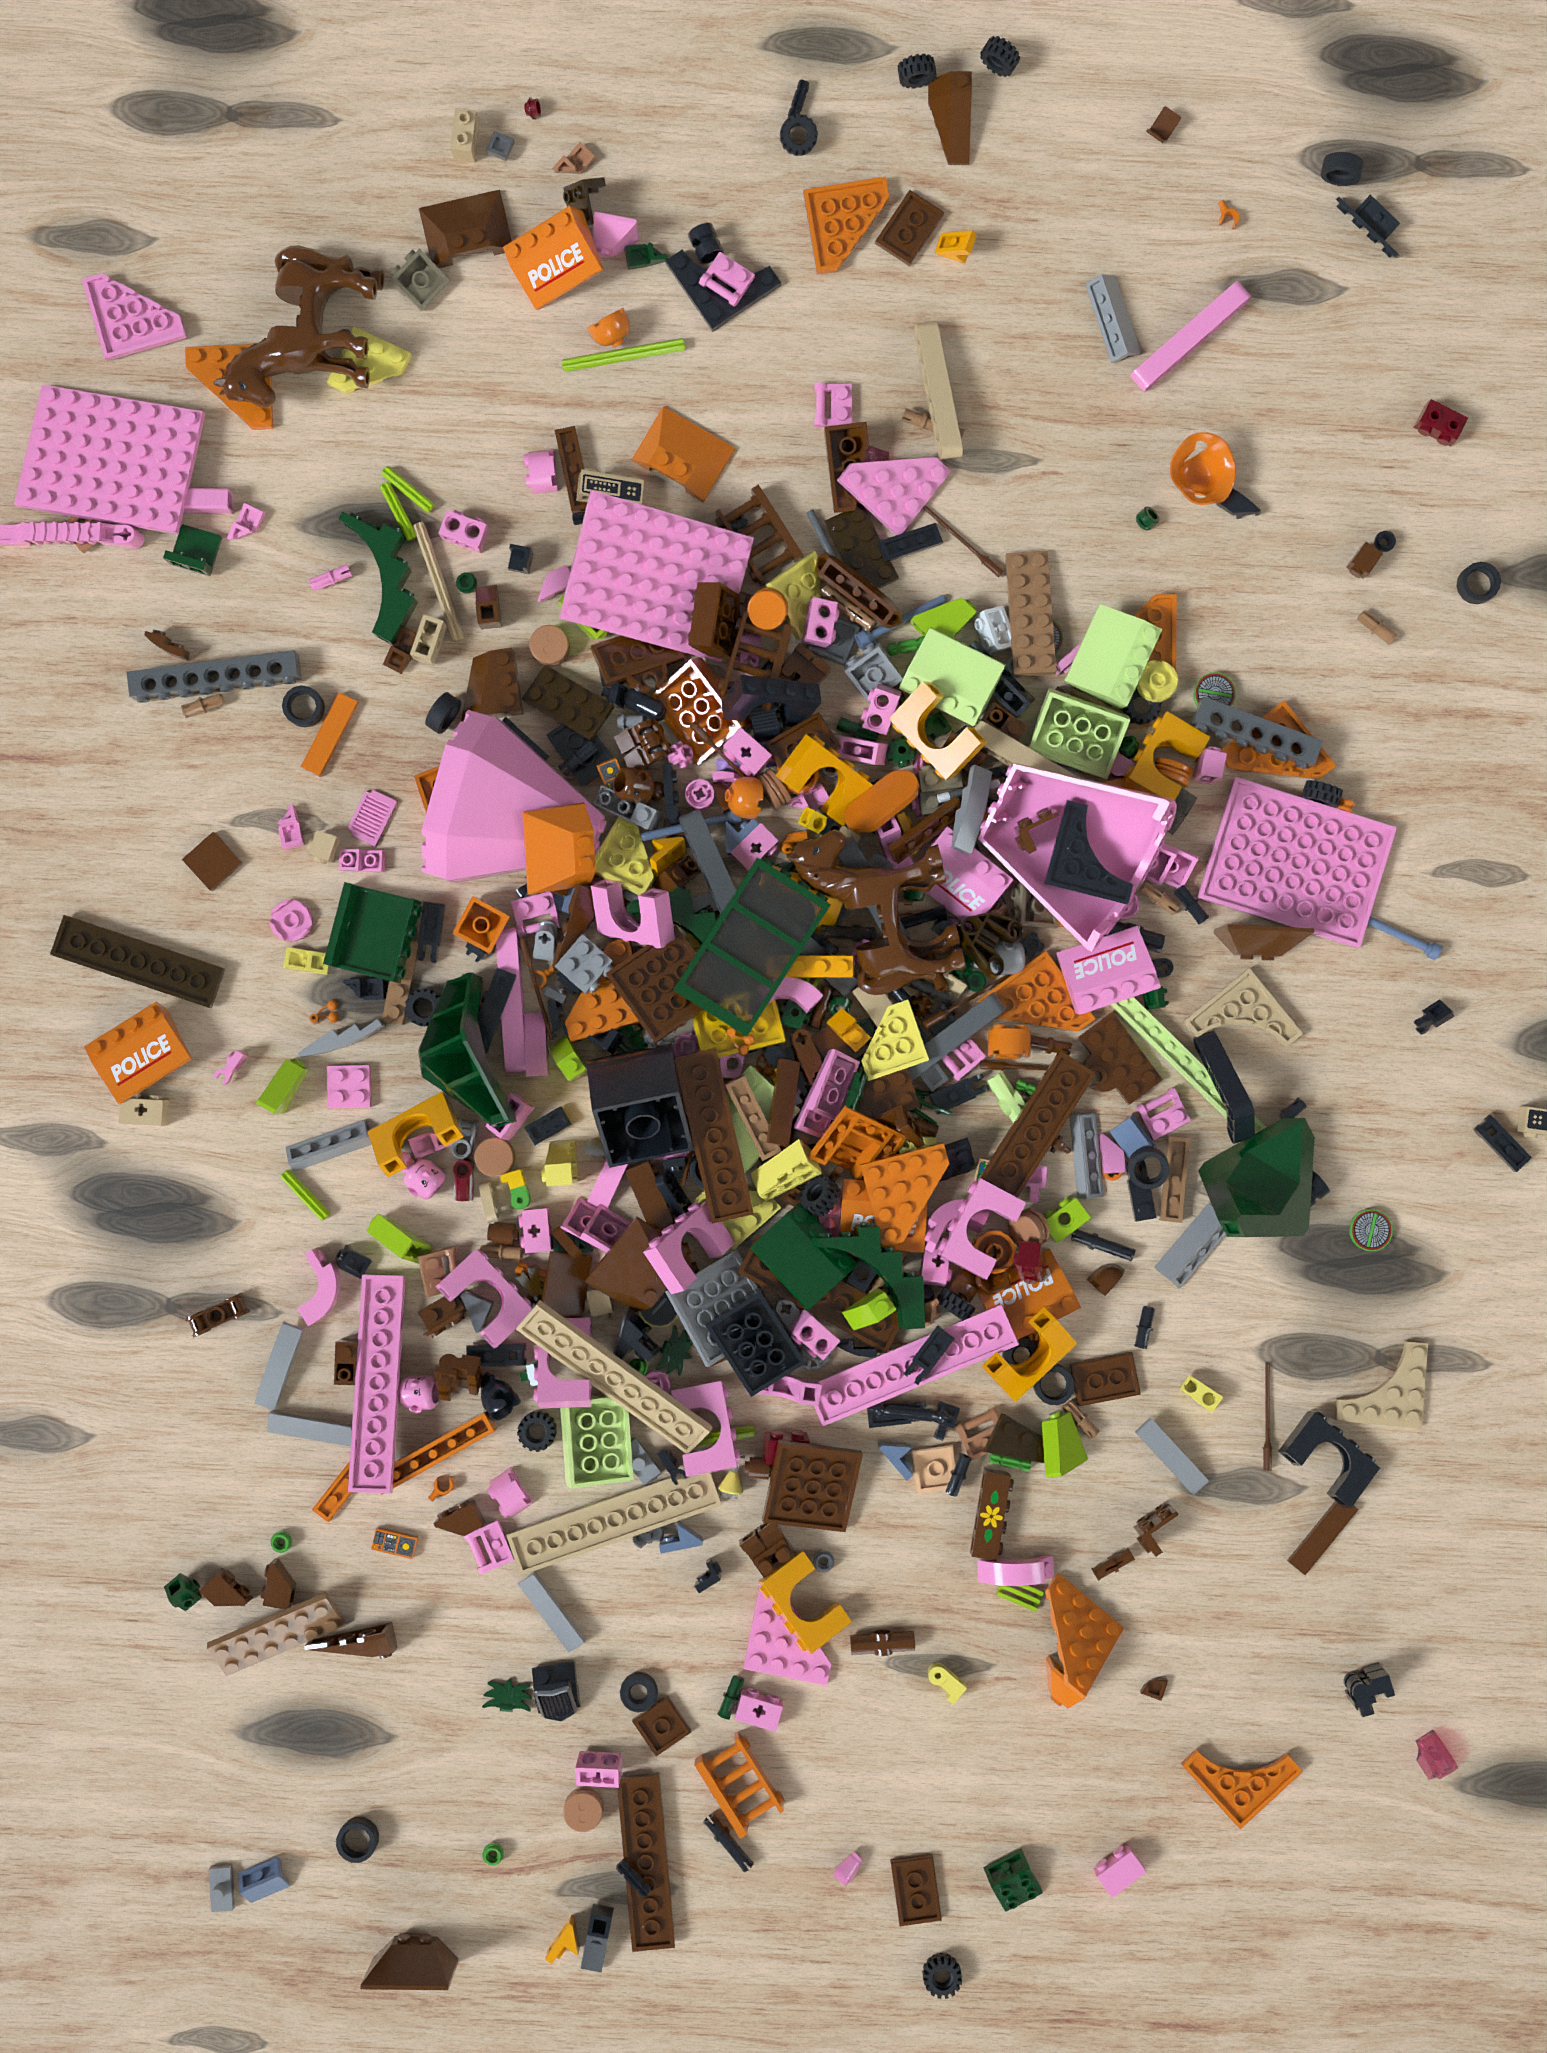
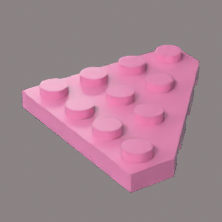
M103 273L82 279L106 361L187 338L182 318L173 311L165 309L160 304L147 297H143L121 283L119 284Z
M937 457L852 463L848 465L837 481L896 536L905 531L951 471Z
M758 1590L743 1669L827 1685L831 1668V1661L827 1655H825L821 1647L813 1654L806 1651L802 1652L796 1644L798 1639L794 1633L790 1634L785 1628L784 1623L786 1621L781 1615L777 1616L772 1609L773 1603L770 1598L766 1599L761 1591ZM790 1602L792 1611L799 1619L802 1620L801 1616Z

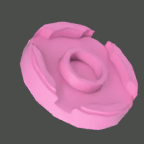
M284 900L273 908L270 926L277 937L293 942L305 938L310 933L313 925V916L310 909L304 903L296 900Z

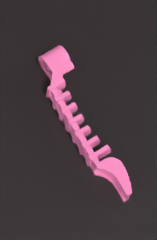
M21 522L15 525H0V545L30 546L31 542L42 546L43 543L52 545V542L62 544L63 541L68 544H73L74 541L84 544L86 541L92 545L99 542L103 545L138 549L144 543L143 534L129 525H112L101 522Z

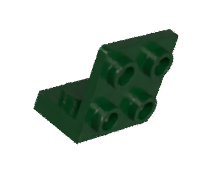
M182 524L173 552L165 550L163 559L170 565L211 576L222 537L218 534Z
M1022 1849L983 1867L990 1886L1005 1912L1015 1909L1043 1893Z

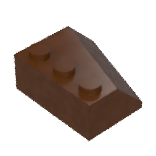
M697 582V588L694 592L695 602L691 613L692 623L688 634V645L709 657L730 661L737 638L735 627L738 617L740 618V595L720 582ZM736 655V662H740V655Z
M513 648L491 650L473 658L462 713V722H464L467 710L497 718L524 715L516 656Z

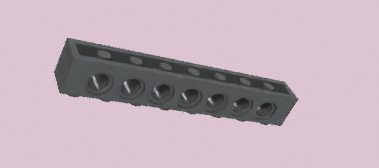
M295 651L126 671L129 697L137 700L138 703L150 702L152 698L169 700L171 696L176 695L185 698L191 697L192 693L209 695L215 690L232 692L234 691L233 688L241 687L243 690L254 689L255 685L272 687L275 686V683L279 682L295 684L296 680H302L299 654ZM278 665H281V672L279 674H274V668ZM256 668H260V675L253 677V671ZM239 670L240 676L232 680L233 672ZM218 673V680L211 682L212 675ZM193 676H198L197 683L191 685V678ZM176 678L177 684L170 688V681ZM152 681H156L155 688L149 690V684Z

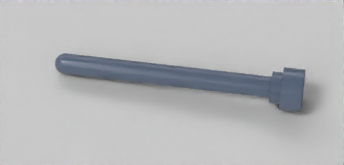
M940 595L903 614L902 623L891 629L880 626L870 632L861 631L855 634L858 646L863 650L868 644L873 642V639L910 621L915 615L945 603L947 597Z
M729 809V811L725 812L726 814L705 818L704 821L707 827L725 823L726 821L729 824L735 825L741 823V817L736 816ZM680 824L644 832L641 834V839L647 841L682 833L683 830Z
M1371 916L1369 917L1368 925L1423 950L1427 954L1426 957L1434 961L1438 958L1443 947L1436 942L1426 943Z

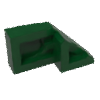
M650 242L648 245H630L624 248L628 270L663 263L668 259V255L659 252Z
M565 1232L582 1253L594 1252V1248L584 1240L569 1232ZM552 1235L553 1251L567 1253Z

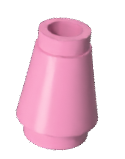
M853 1851L852 1854L835 1867L834 1877L845 1886L851 1883L863 1859Z

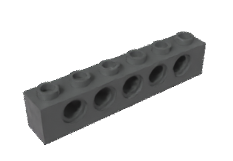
M1204 696L1199 700L1191 724L1195 725V728L1202 732L1211 731L1218 738L1235 740L1237 745L1247 747V745L1252 746L1258 753L1267 754L1268 752L1275 755L1277 760L1295 762L1294 765L1302 769L1315 765L1323 741ZM1212 715L1219 716L1221 723L1215 724L1212 721ZM1232 722L1240 725V732L1232 729ZM1253 729L1259 731L1260 739H1255L1252 736ZM1272 737H1277L1280 740L1279 747L1272 744ZM1292 744L1299 746V754H1295L1292 751Z

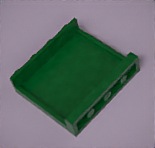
M344 882L323 964L401 984V980L404 979L406 974V961L411 955L410 945L412 938L416 935V922L422 912V902Z

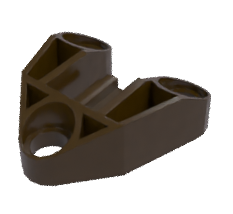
M989 912L968 916L957 924L958 935L964 951L987 977L995 978L1001 975L1004 971V961L993 948L999 942V938L1007 943H1015L1023 936V926L1021 923L1013 918ZM964 922L971 924V933L963 929ZM1010 928L1016 930V938H1012L1010 935ZM991 962L995 963L998 966L997 973L992 972L990 967Z

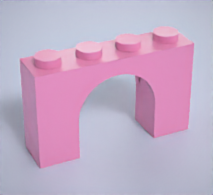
M604 879L591 886L598 934L607 935L609 938H621L623 941H635L641 945L649 944L655 948H663L669 942L675 940L668 891L652 888L638 895L641 924L628 916L624 905L621 882Z
M979 1178L971 1182L967 1190L969 1192L967 1199H963L957 1211L960 1213L957 1219H952L948 1226L950 1232L947 1238H943L938 1246L940 1250L938 1255L983 1279H987L997 1260L971 1245L966 1233L969 1219L976 1212L987 1209L1012 1222H1017L1026 1202Z
M707 1201L700 1204L695 1202L690 1205L687 1214L683 1213L675 1219L676 1223L662 1230L663 1235L651 1240L648 1243L649 1247L643 1252L671 1295L684 1291L697 1279L681 1251V1241L685 1232L696 1237L709 1258L723 1255L735 1244V1241L722 1222L712 1224Z
M475 1249L435 1287L450 1302L469 1284L474 1282H486L496 1288L501 1298L500 1311L480 1332L481 1336L493 1348H496L517 1328L519 1323L531 1311L533 1305L526 1297L522 1298L517 1293L518 1289L512 1282H507L502 1277L504 1274L497 1266L493 1267L488 1262L489 1258L483 1251Z
M565 1318L592 1338V1322L590 1318ZM539 1346L535 1347V1360H538V1368H534V1380L538 1381V1387L534 1388V1402L537 1401L539 1408L591 1407L590 1380H562L555 1377L549 1371L552 1355Z
M718 1381L672 1390V1397L691 1411L697 1409L709 1410L716 1414L721 1425V1434L714 1446L704 1451L682 1455L686 1477L738 1468L737 1463L741 1462L739 1449L735 1450L733 1442L737 1440L735 1428H731L730 1425L733 1414L731 1406L727 1407L726 1398H729L727 1385L723 1386V1382Z

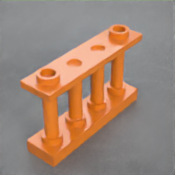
M738 1731L734 1737L736 1744L711 1760L705 1759L703 1754L695 1758L694 1766L741 1839L748 1834L749 1822L767 1810L776 1806L778 1811L782 1813L784 1811L785 1799L779 1790L775 1791L750 1751L751 1745L746 1736L742 1737ZM741 1751L747 1762L726 1776L717 1778L713 1772L715 1767ZM753 1769L759 1780L736 1795L728 1796L724 1790L726 1785ZM764 1787L770 1799L746 1814H739L736 1809L738 1807L737 1804Z

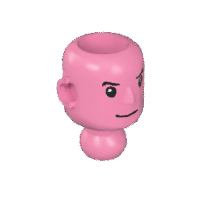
M402 1152L407 1168L401 1171L405 1173L404 1183L408 1187V1191L415 1197L420 1196L426 1200L432 1198L445 1182L444 1172L433 1161L430 1162L426 1158H420L415 1162L409 1153Z
M420 1375L406 1376L401 1384H399L398 1401L400 1400L403 1407L415 1413L435 1408L439 1402L436 1378Z

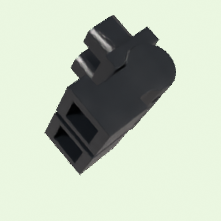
M1379 1662L1361 1667L1362 1672H1349L1344 1677V1685L1347 1688L1345 1690L1346 1696L1355 1709L1359 1710L1362 1717L1375 1714L1372 1706L1373 1703H1377L1375 1695L1383 1693L1387 1698L1395 1696L1390 1676Z

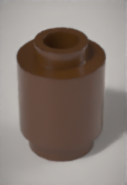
M503 1222L489 1223L487 1240L492 1241V1243L513 1245L514 1241H518L519 1228H516V1224Z
M750 1457L749 1461H745L744 1474H748L749 1479L768 1480L771 1478L773 1465H766L764 1458Z

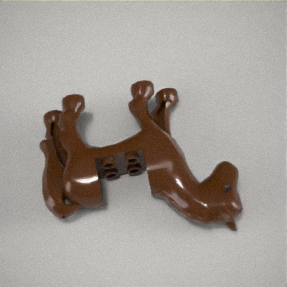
M300 245L282 249L275 257V266L278 271L275 293L281 300L301 308L300 315L296 317V327H271L267 338L262 339L259 343H254L235 355L232 361L227 364L224 376L213 382L215 386L223 387L219 395H226L229 400L250 402L261 408H268L275 403L276 397L275 391L266 383L265 378L286 372L294 374L314 371L339 373L350 377L356 386L368 389L370 382L368 367H358L351 358H334L325 352L333 348H343L352 351L357 358L367 359L369 350L368 339L362 336L355 337L348 329L322 334L323 312L330 296L344 287L360 292L366 299L375 300L377 290L382 291L384 287V271L382 269L371 270L364 267L354 269L353 262L348 255L331 257Z
M830 830L817 839L801 841L796 845L794 853H787L786 858L795 863L799 878L809 885L811 890L820 892L832 899H838V901L844 903L847 909L877 906L879 920L884 919V923H881L883 938L866 942L855 949L860 965L857 983L858 987L865 993L882 995L898 990L918 979L935 980L938 973L946 974L955 969H966L962 948L953 950L945 958L925 959L934 953H945L950 946L960 944L956 924L947 926L943 933L935 938L924 941L909 939L905 937L900 929L898 904L900 891L915 890L929 892L935 884L946 883L938 844L929 847L926 855L918 862L892 870L873 866L849 868L836 865L837 857L846 845L845 835L838 830Z

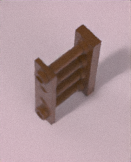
M758 484L751 489L752 496L750 500L724 516L720 509H718L715 522L719 528L734 532L729 525L730 522L752 508L760 507L763 512L762 517L737 533L749 536L766 524H771L774 529L772 536L751 548L747 563L751 570L748 572L754 583L758 582L762 587L765 585V580L762 576L787 560H794L796 563L804 555ZM782 542L786 548L784 553L757 569L751 558L775 543Z
M744 611L743 618L738 617L735 630L738 631L726 677L721 676L718 689L722 690L720 697L724 698L726 690H730L735 683L729 681L732 669L757 677L779 679L793 629L792 625L785 624L783 631L760 629L754 624L746 622L748 612ZM743 630L775 639L779 643L778 650L773 649L771 651L741 642ZM741 650L770 659V662H774L772 670H763L736 662L737 651ZM771 703L762 704L761 709L769 711Z

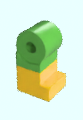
M520 1168L500 1175L502 1183L508 1182L512 1194L510 1199L512 1206L518 1210L526 1208L530 1204L531 1196L523 1169Z

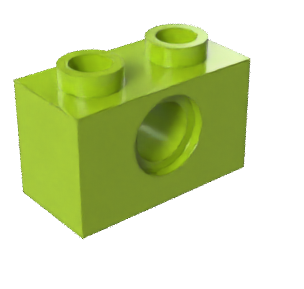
M1067 1196L1058 1203L1060 1207L1054 1211L1050 1209L1043 1214L1049 1224L1050 1237L1055 1243H1059L1091 1219L1076 1197L1070 1198ZM1066 1212L1069 1215V1220L1067 1223L1061 1224L1059 1216L1061 1213Z

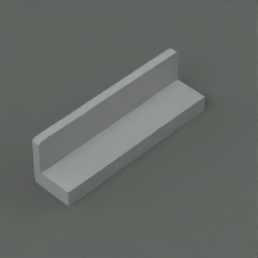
M1101 274L1086 283L1085 285L1111 363H1117L1129 355H1140L1141 350L1116 276Z
M1207 1204L1155 1266L1157 1271L1179 1289L1226 1235L1212 1205Z

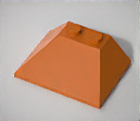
M663 406L631 460L648 471L653 468L685 487L686 493L704 503L735 448Z
M585 803L522 811L528 894L575 888L576 884L582 886L590 885L596 872L594 830Z
M844 1106L808 1157L823 1165H826L828 1161L850 1170L856 1180H864L860 1164L895 1155L906 1138L904 1133H900L894 1128Z

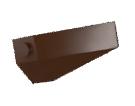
M950 71L934 79V82L928 85V105L932 112L934 124L938 130L948 165H969L972 71Z
M867 421L824 427L834 513L855 511L857 499L837 479L849 464L865 462L869 445Z
M579 884L575 886L568 907L569 914L571 915L563 924L562 934L564 936L560 938L552 962V967L556 968L555 965L577 939L586 932L596 918L592 890Z
M392 1622L313 1639L305 1645V1650L364 1657L379 1656L380 1659L392 1656V1653L397 1649Z

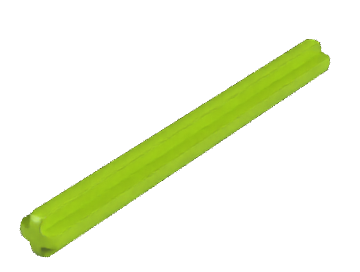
M683 338L572 357L563 359L562 367L564 372L680 352L685 350V343Z

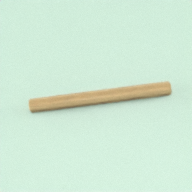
M423 522L416 523L413 527L452 640L459 642L464 639L426 526Z

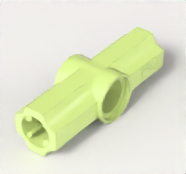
M1001 1071L988 1079L987 1082L998 1098L997 1102L1002 1111L1014 1123L1025 1103L1018 1091L1013 1089L1007 1077Z

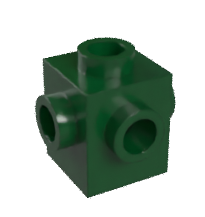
M904 736L893 738L892 742L888 744L886 757L888 762L891 761L892 767H908L914 761V755H917V750L907 743L906 740L908 738L904 739ZM904 747L906 752L900 754L898 749Z
M788 1000V1003L783 1002L779 1014L783 1015L781 1024L800 1030L802 1023L807 1024L811 1012L806 1013L797 1003ZM793 1009L798 1010L799 1015L794 1017L792 1016L791 1011Z
M179 1573L164 1586L170 1604L184 1611H187L202 1598L199 1592L200 1584L194 1578L190 1579L182 1573Z

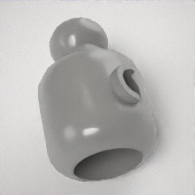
M999 941L993 949L1004 961L1002 976L1017 974L1024 969L1025 951L1020 942L1007 943ZM972 961V965L975 968H978V966ZM991 962L990 967L992 972L997 973L998 966L995 963Z

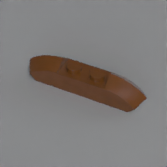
M828 553L817 557L815 567L817 574L882 626L891 629L902 623V612L897 605L854 569Z

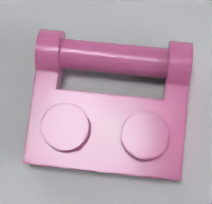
M719 252L706 273L702 275L699 284L703 287H709L735 307L754 280L755 274ZM712 277H717L718 279H720L721 281L735 289L736 292H730L729 290H727L726 288L712 280Z
M815 383L816 419H814V426L824 428L825 426L852 423V384ZM825 393H831V419L825 418Z
M545 892L511 901L520 938L527 937V934L538 932L540 924L539 922L525 926L524 920L546 914H551V920L556 923L557 928H561L553 893Z
M969 1037L952 1050L964 1063L965 1066L962 1069L955 1064L948 1054L941 1058V1060L954 1074L955 1080L958 1081L983 1060L986 1055Z
M1174 1087L1168 1089L1167 1093L1144 1105L1139 1104L1136 1106V1110L1152 1140L1191 1121ZM1172 1100L1173 1106L1150 1118L1148 1117L1147 1112Z
M499 1519L464 1536L465 1541L469 1542L479 1567L477 1569L480 1574L515 1560ZM477 1536H481L492 1562H486L476 1539Z

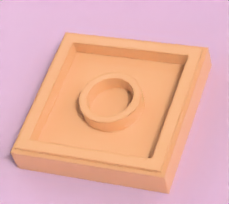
M953 1444L911 1450L917 1493L945 1490L952 1475L950 1472L954 1470L956 1465Z

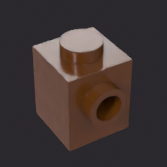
M1365 542L1355 553L1346 568L1350 570L1354 577L1364 579L1372 571L1383 553L1368 542Z

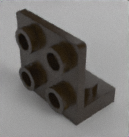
M605 178L583 179L563 187V199L566 206L570 205L583 211L588 226L594 224L589 195L599 193L598 189L606 186Z

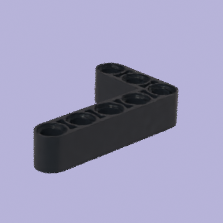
M1213 1030L1201 1036L1193 1037L1195 1048L1227 1110V1132L1231 1142L1236 1144L1253 1138L1255 1136V1111L1253 1104L1216 1032Z

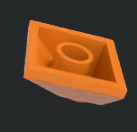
M472 896L452 934L490 954L510 916L483 900Z
M1048 1655L1046 1666L1048 1688L1052 1695L1050 1698L1058 1706L1063 1704L1066 1708H1070L1085 1699L1086 1697H1079L1065 1685L1063 1678L1065 1674L1064 1668Z

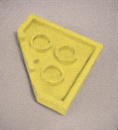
M353 327L351 333L355 337L362 336L368 339L367 359L357 358L352 351L342 349L339 358H351L358 367H368L370 371L369 386L382 382L383 379L392 376L396 377L404 373L412 356L410 352L357 327ZM331 372L327 381L329 386L346 394L361 388L356 386L350 377L339 373Z
M815 551L807 554L766 584L768 588L779 590L787 599L788 613L785 620L788 625L793 626L792 633L796 640L801 639L803 636L808 601L813 597L820 598L821 596L819 588L822 577L815 571L818 557Z
M618 817L599 848L598 853L595 855V874L604 879L621 882L623 888L640 895L650 889L654 882V876L638 825Z
M909 1000L887 1007L862 1059L868 1081L929 1060Z
M749 1190L754 1214L722 1221L735 1241V1244L731 1246L733 1250L781 1209V1206L774 1198L765 1201L758 1195L757 1191ZM705 1191L695 1198L692 1203L699 1202L700 1204L706 1202Z

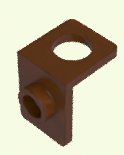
M1164 106L1151 128L1147 129L1146 132L1161 143H1166L1180 122L1181 116L1167 106Z
M1008 1270L997 1274L990 1273L987 1279L975 1276L978 1287L982 1288L988 1295L1011 1287ZM997 1275L1004 1277V1282L1000 1286H995L993 1283Z

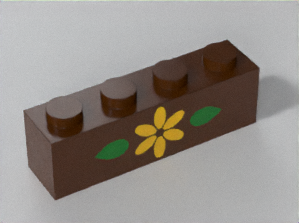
M983 1469L970 1547L972 1557L997 1561L998 1555H1002L1003 1542H1000L1001 1535L1005 1534L1007 1521H1004L1005 1513H1009L1010 1500H1007L1008 1493L1012 1492L1014 1479H1011L1009 1472Z

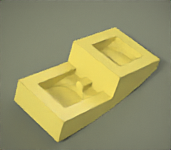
M286 947L283 968L327 975L328 965L323 964L326 953Z

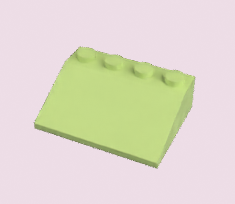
M1099 604L1064 682L1118 709L1127 707L1162 629L1143 619Z
M929 628L906 671L899 689L911 695L923 681H930L944 695L943 699L935 707L975 726L980 721L1006 665L933 628Z
M1049 688L1028 748L1047 759L1107 779L1129 725L1130 718L1126 714Z
M750 1065L743 1074L769 1124L774 1084L758 1069ZM727 1091L726 1094L744 1173L746 1174L760 1158V1155ZM794 1105L793 1120L801 1111L796 1105Z
M591 1396V1407L560 1408L566 1485L569 1488L634 1480L629 1411L608 1396Z

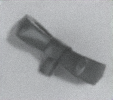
M662 1527L633 1536V1543L641 1549L647 1543L650 1544L653 1541L661 1542L664 1537V1530Z

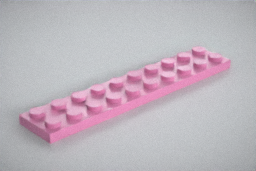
M362 1275L348 1492H393L406 1276Z
M1001 1304L944 1328L955 1339L919 1385L914 1382L916 1377L924 1370L917 1364L914 1371L908 1377L904 1375V1372L913 1362V1357L930 1335L818 1381V1383L822 1384L819 1406L814 1407L822 1426L989 1358L996 1352L1001 1353L1019 1345L1003 1305Z

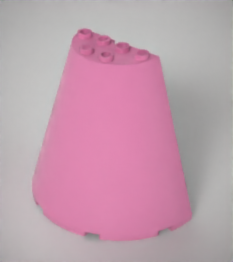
M1017 763L1011 764L1006 772V776H1008L1006 782L1002 783L997 791L999 800L998 802L994 801L989 807L988 813L990 815L981 824L979 830L981 833L978 839L1087 950L1092 952L1102 942L1103 936L1105 934L1108 935L1133 900L1139 883L1142 884L1165 842V834L1172 826L1177 804L1174 800L1167 797ZM1066 800L1088 805L1086 831L1089 845L1106 870L1116 877L1134 884L1128 905L1044 884ZM1046 807L1056 810L1059 814L1057 817L1028 830L1037 851L1029 854L1025 850L1019 849L1015 841L1017 833L1014 827L1018 826L1017 822L1026 817L1031 819L1036 817V812Z

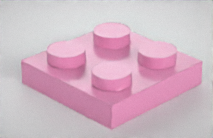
M371 1065L327 1066V1108L371 1107Z

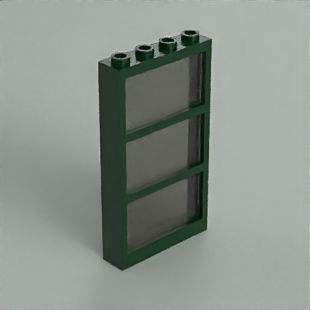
M765 857L755 859L673 988L675 992L746 1037L831 905L827 902L829 898L820 892H817L815 895L809 891L810 886L801 880L797 883L790 879L792 874L782 868L780 871L772 867L774 863Z

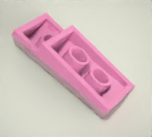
M1163 844L1145 879L1159 886L1163 882L1176 888L1184 886L1199 856Z
M835 1049L829 1050L793 1128L821 1138L828 1129L831 1120H834L843 1109L847 1098V1090H850L854 1074L860 1062Z
M579 1197L560 1228L607 1253L631 1223L603 1205L599 1204L596 1208Z

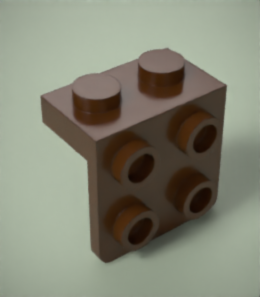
M1046 807L1036 812V817L1032 819L1026 817L1017 822L1018 826L1014 827L1017 833L1015 841L1019 849L1025 850L1029 854L1037 851L1028 830L1057 817L1059 814L1056 810Z
M1170 1504L1157 1506L1153 1514L1148 1517H1141L1137 1520V1525L1134 1526L1139 1535L1136 1539L1147 1553L1152 1552L1155 1557L1163 1553V1551L1151 1534L1179 1515Z

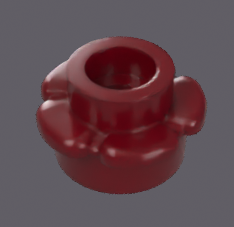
M529 97L524 104L526 115L534 120L536 117L541 116V105L537 98L532 99Z

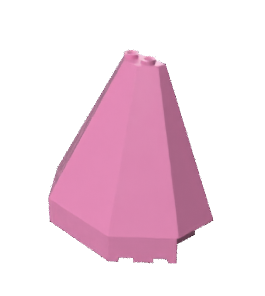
M467 710L464 722L460 721L454 731V740L449 739L445 745L422 826V836H426L425 842L422 844V858L425 859L422 872L446 879L449 882L462 883L526 870L522 811L583 802L586 805L594 830L595 853H598L601 843L598 841L599 836L606 827L605 816L502 720L495 716Z

